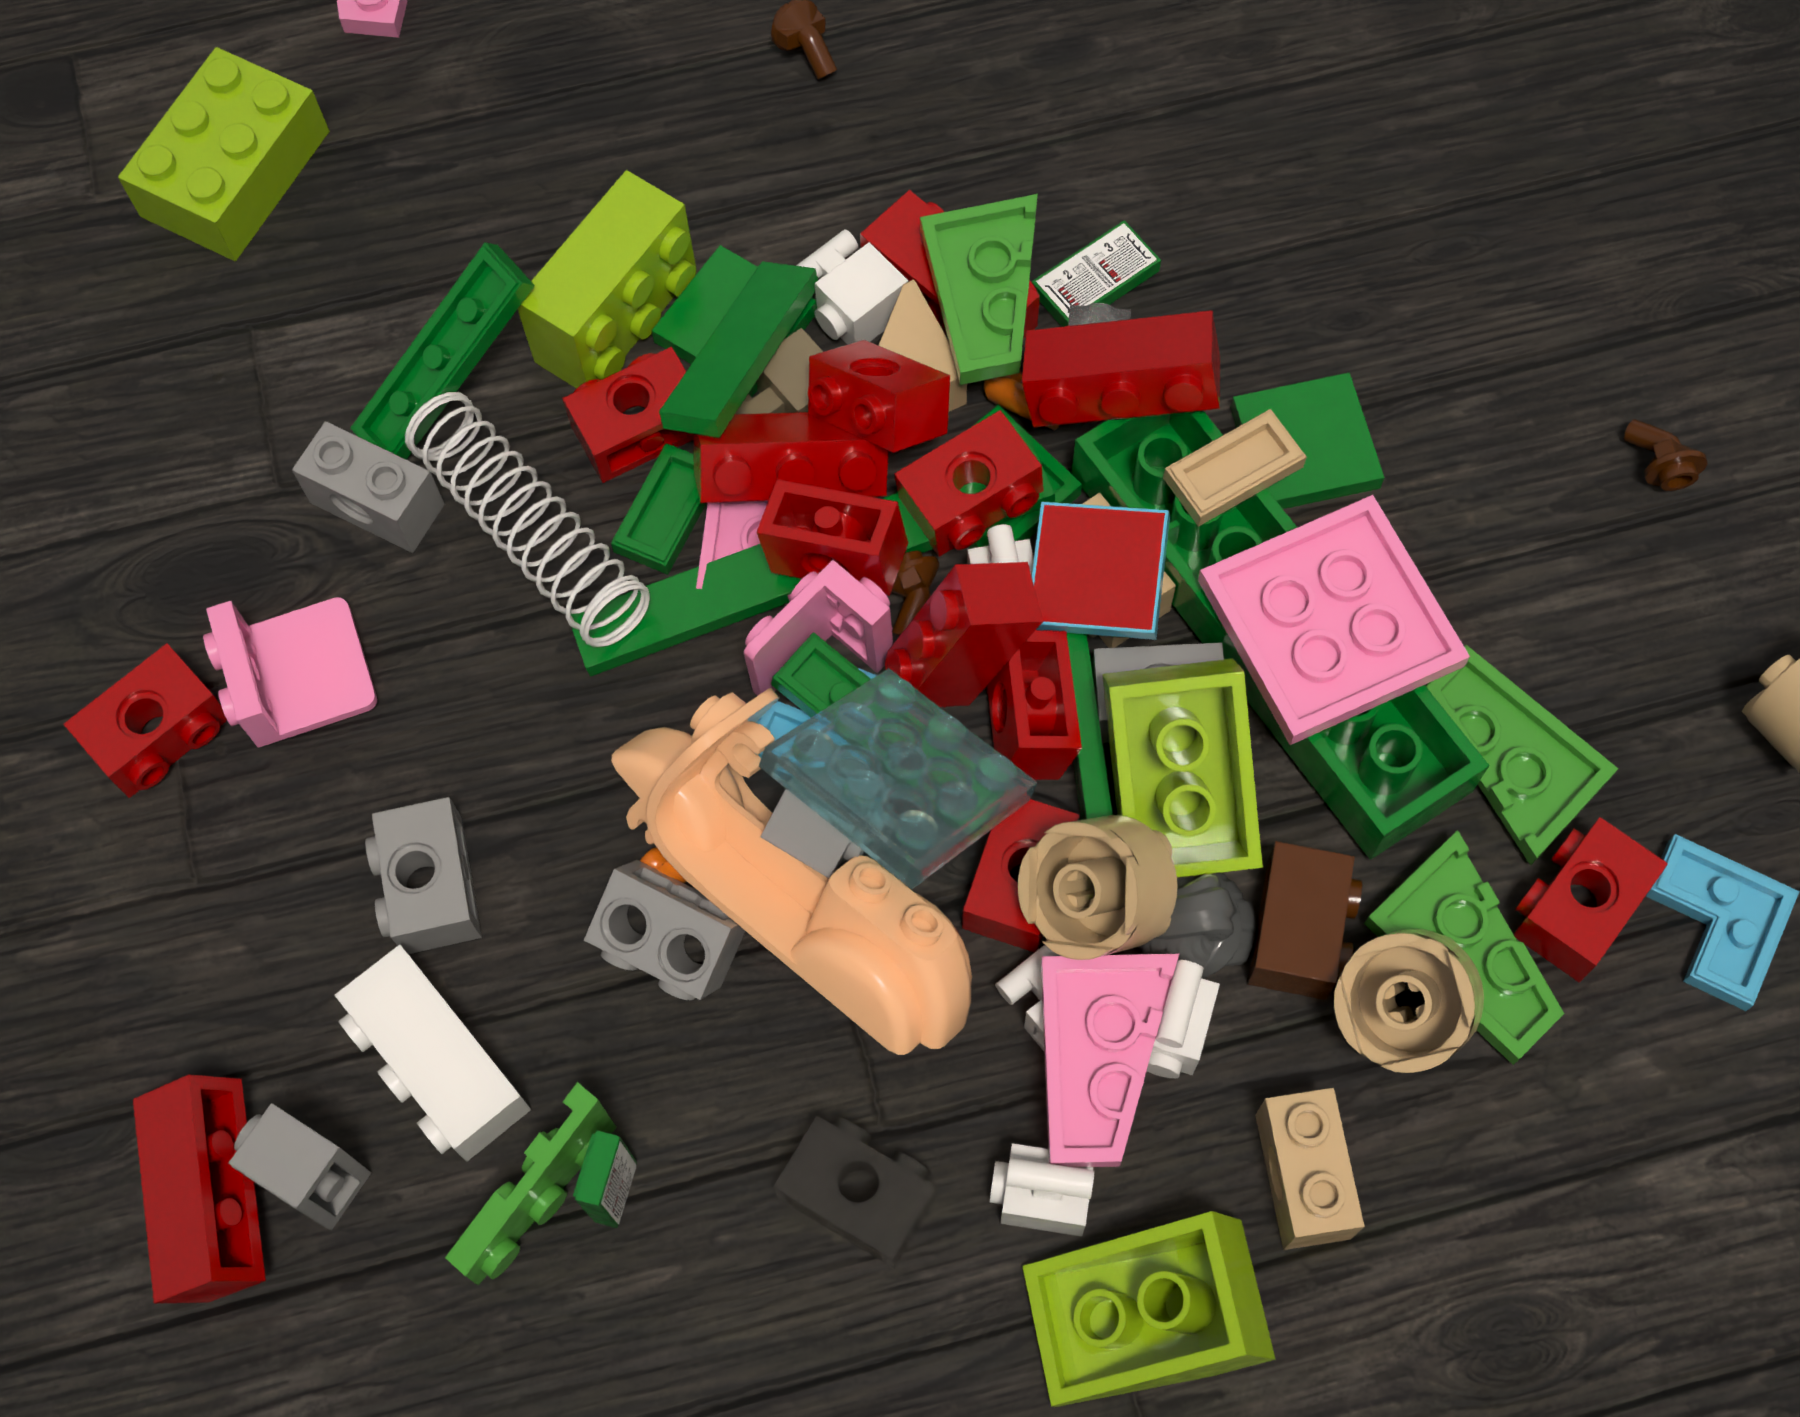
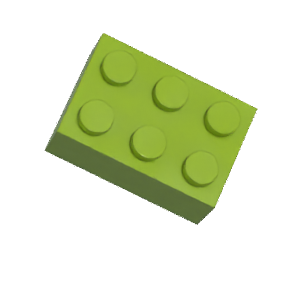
M215 47L120 173L118 179L140 217L236 262L330 131L313 90Z
M628 170L620 176L532 279L531 282L535 286L517 309L536 364L576 389L589 380L604 379L621 371L627 353L639 339H646L652 334L651 330L659 322L661 312L675 295L679 297L696 275L697 269L685 204Z
M1232 658L1102 674L1117 815L1136 819L1150 829L1163 833L1168 838L1172 846V860L1177 878L1263 868L1244 670Z

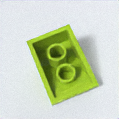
M1210 1211L1023 1266L1050 1403L1053 1407L1211 1377L1276 1360L1242 1220Z

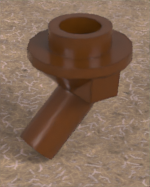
M792 0L781 6L773 19L771 29L772 42L783 51H792L802 47L817 80L837 70L821 35L825 32V17L818 11L817 6L811 0Z
M1637 419L1632 420L1625 430L1624 439L1626 442L1656 454L1644 471L1647 483L1653 486H1661L1666 491L1686 488L1698 480V475L1708 465L1704 453L1682 445L1678 437L1668 431Z
M911 551L904 554L891 592L904 596L906 599L892 629L893 635L899 637L930 598L929 588L940 567L938 558L934 556L923 557L921 551Z

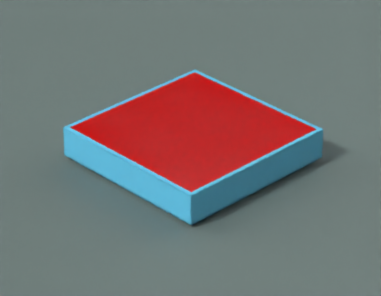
M1041 502L1032 580L1044 622L1036 630L1156 640L1170 523L1169 510Z

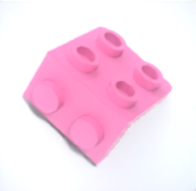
M834 560L819 574L815 571L807 574L792 591L790 602L774 618L766 616L761 619L746 638L744 657L753 692L757 696L769 688H772L775 692L777 689L771 685L773 676L813 632L824 641L833 635L878 673L885 666L887 652L893 645L890 600L887 595L868 578L863 577L858 581Z
M339 597L332 598L249 626L232 601L206 608L212 632L203 635L205 648L216 671L223 669L227 688L218 691L223 712L230 726L240 724L258 748L368 712L376 706L377 695L353 614L344 599Z

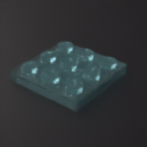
M889 668L766 746L759 763V767L911 889L915 888L1030 801L1038 783L1014 765L1012 761L967 729L959 720L949 715Z

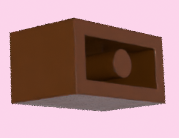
M1275 841L1266 865L1257 921L1258 930L1256 932L1255 947L1252 952L1247 985L1322 1000L1328 998L1346 963L1353 955V943L1343 941L1346 918L1355 919L1357 916L1362 894V880L1352 879L1355 856Z

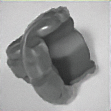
M1223 872L1178 877L1177 898L1171 915L1170 926L1164 934L1138 948L1141 954H1179L1178 960L1191 961L1201 965L1204 968L1201 978L1204 979L1215 974L1225 966L1241 965L1247 961L1255 947L1256 932L1258 930L1256 914L1252 903L1243 898V893L1235 882L1228 879Z

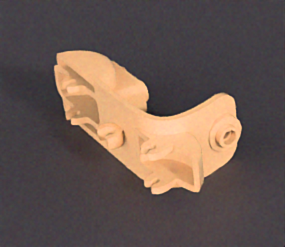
M772 688L762 692L748 703H745L733 692L721 698L716 695L711 696L702 703L691 719L690 727L695 730L693 735L667 727L649 729L615 750L611 759L615 770L640 798L629 809L626 816L629 828L631 830L635 829L645 822L648 827L645 831L647 843L655 844L662 856L689 884L883 1047L897 1055H905L911 1052L919 1043L930 1049H940L964 1028L971 1004L972 972L969 954L962 937L950 919L936 905L920 894L913 892L883 866L868 856L859 855L858 857L851 858L837 869L830 878H827L760 837L773 813L753 794L745 783L743 776L749 778L764 767L765 761L758 754L771 746L775 740L767 728L756 723L779 699Z

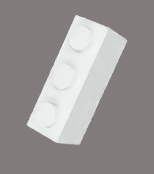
M400 944L335 994V997L348 1012L338 1022L362 1052L373 1045L387 1064L377 1071L402 1103L411 1096L415 1098L427 1114L417 1124L441 1154L453 1147L463 1159L469 1161L531 1111V1108Z

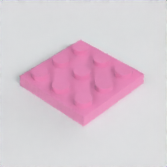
M1373 495L1200 570L1198 578L1200 586L1290 745L1465 667L1470 658Z

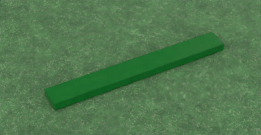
M1032 443L1027 444V446L1029 447V449L1032 451V453L1035 455V457L1037 458V460L1040 462L1039 457H1038V455H1037V453H1036V451H1035V449H1034L1033 444H1032ZM1043 466L1044 491L1039 493V499L1035 505L1020 516L1041 509V502L1055 503V493ZM973 482L964 485L960 491L966 494H976L983 491L987 486L982 483ZM898 493L882 498L898 502L908 539L905 553L911 551H921L924 553L932 550L929 539L904 506ZM1006 516L1005 518L1001 519L1000 521L996 522L988 528L1002 524L1004 522L1010 521L1020 516L1014 518ZM760 543L707 563L701 589H696L699 566L645 586L650 593L648 609L637 626L617 642L608 646L592 647L582 640L579 633L580 630L573 627L572 630L586 670L591 677L789 603L787 595L792 593L801 578L771 573ZM638 590L635 600L626 611L607 625L589 630V636L599 638L621 626L635 611L640 602V590ZM633 591L617 596L608 602L595 616L592 624L603 621L614 614L626 603ZM585 611L571 614L574 622L581 625Z

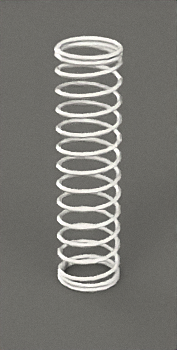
M447 392L433 397L423 404L412 416L406 428L405 443L412 454L423 460L427 470L437 475L441 486L449 489L455 501L464 505L468 515L479 521L482 530L493 536L497 547L507 551L511 562L522 567L525 577L536 582L540 594L551 598L554 609L566 614L569 625L580 630L579 633L582 640L587 645L592 647L608 646L630 633L642 620L648 609L650 593L648 588L644 586V583L639 582L638 577L633 575L623 576L625 571L623 561L618 559L609 560V547L602 543L594 544L596 538L594 531L587 527L580 528L581 520L578 514L574 512L565 513L567 507L565 500L558 496L551 497L552 489L550 484L544 481L537 482L538 475L536 469L530 466H523L522 454L516 451H509L510 445L508 440L502 436H495L496 430L494 425L488 421H482L480 410L473 406L467 396L460 392ZM449 401H461L465 404V407H460L447 413L436 423L428 434L423 449L415 446L414 434L418 425L428 413ZM466 411L463 422L456 432L442 444L428 449L433 436L440 426L452 416ZM474 413L476 415L477 422H473ZM480 426L489 428L491 437L475 443L467 450L456 464L454 470L442 471L443 459L449 458L463 450L475 438L480 430ZM474 428L471 435L460 446L448 452L459 444L470 429ZM497 440L503 443L505 451L493 456L479 467L468 485L456 486L458 473L465 472L482 460L491 449L494 441ZM488 443L485 449L473 461L461 467L475 450ZM508 456L517 458L519 463L517 468L504 473L497 479L482 500L470 501L472 488L478 487L491 479L502 468ZM501 459L488 475L476 481L486 468L493 462ZM430 461H438L437 469L432 467ZM522 471L531 473L532 483L519 488L500 508L498 514L484 516L486 503L506 493L515 484ZM452 475L451 484L446 482L443 476ZM514 475L510 482H508L500 491L492 495L494 490L504 480ZM536 486L546 489V498L527 509L512 529L498 531L501 518L522 506L529 499ZM466 490L465 499L460 497L457 491ZM527 491L526 494L514 506L507 509L511 502H513L520 494ZM555 501L560 504V514L547 520L539 527L527 544L512 547L516 532L534 523L543 514L549 502ZM480 505L479 514L475 513L471 506ZM541 506V508L539 509V511H537L528 521H526V522L523 523V521H524L534 510H536L537 508H539V507ZM565 517L575 520V529L559 538L542 559L527 562V556L531 547L546 540L558 528ZM495 520L493 529L489 528L485 521ZM554 523V525L547 532H545L542 536L539 537V535L545 529H547L551 524ZM584 532L589 534V545L576 552L563 565L558 574L541 578L545 564L564 552L572 544L578 533ZM510 535L508 544L502 543L499 536ZM564 541H566L557 551H555ZM599 548L604 550L605 557L603 562L591 568L572 590L556 593L560 579L581 565L592 549ZM524 550L522 561L515 557L513 551ZM614 564L619 567L620 572L617 579L603 587L588 605L571 609L575 595L595 581L607 565ZM539 565L537 577L530 574L527 567ZM554 581L551 592L545 590L542 582ZM628 590H633L626 603L614 614L603 621L592 624L595 616L608 602ZM638 590H640V602L635 611L621 626L599 638L589 636V630L607 625L626 611L635 600ZM569 596L566 608L560 606L556 598ZM585 611L581 625L574 622L571 614Z

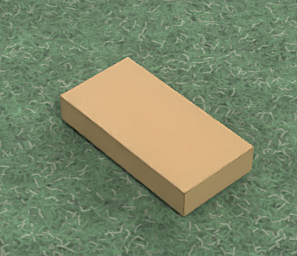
M1269 409L1166 467L1163 479L1199 527L1303 468L1307 456L1273 411Z

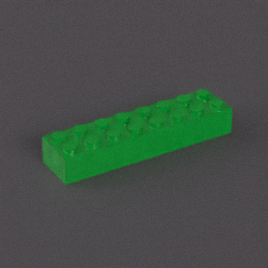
M1203 410L1111 419L1075 439L1072 475L1082 483V488L1090 498L1100 492L1110 506L1169 510L1170 523L1164 571L1176 585L1172 601L1173 606L1203 644L1222 643L1224 659L1233 658L1244 670L1248 703L1370 860L1474 791L1490 765L1425 685L1292 745L1288 743L1200 586L1198 578L1201 569L1298 527L1267 489L1260 491L1201 526H1197L1163 479L1166 467L1223 436Z

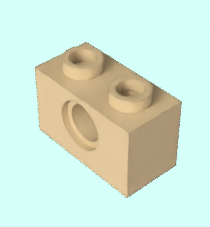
M1334 1088L1265 1098L1255 1116L1283 1250L1351 1240L1365 1226Z

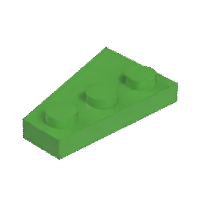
M1038 194L920 217V232L960 385L1020 373Z
M1465 645L1464 647L1470 656L1465 667L1430 682L1426 687L1490 765L1478 786L1531 866L1619 768L1468 645Z
M1457 830L1367 918L1364 924L1377 937L1403 929H1424L1453 939L1469 955L1482 981L1484 1007L1477 1031L1514 1065L1564 1015V1012L1523 942L1517 941L1497 907L1500 904L1488 881L1483 883L1467 855L1469 848Z
M578 1082L563 1100V1103L572 1110V1113L562 1126L551 1130L547 1134L539 1132L524 1152L527 1157L521 1167L522 1172L525 1173L523 1178L517 1185L509 1181L493 1193L445 1257L475 1284L479 1285L486 1276L495 1279L501 1275L514 1261L520 1251V1246L516 1242L534 1221L538 1225L544 1224L562 1206L567 1197V1192L563 1188L582 1168L592 1133L595 1134L596 1130L612 1134L617 1128L600 1101Z

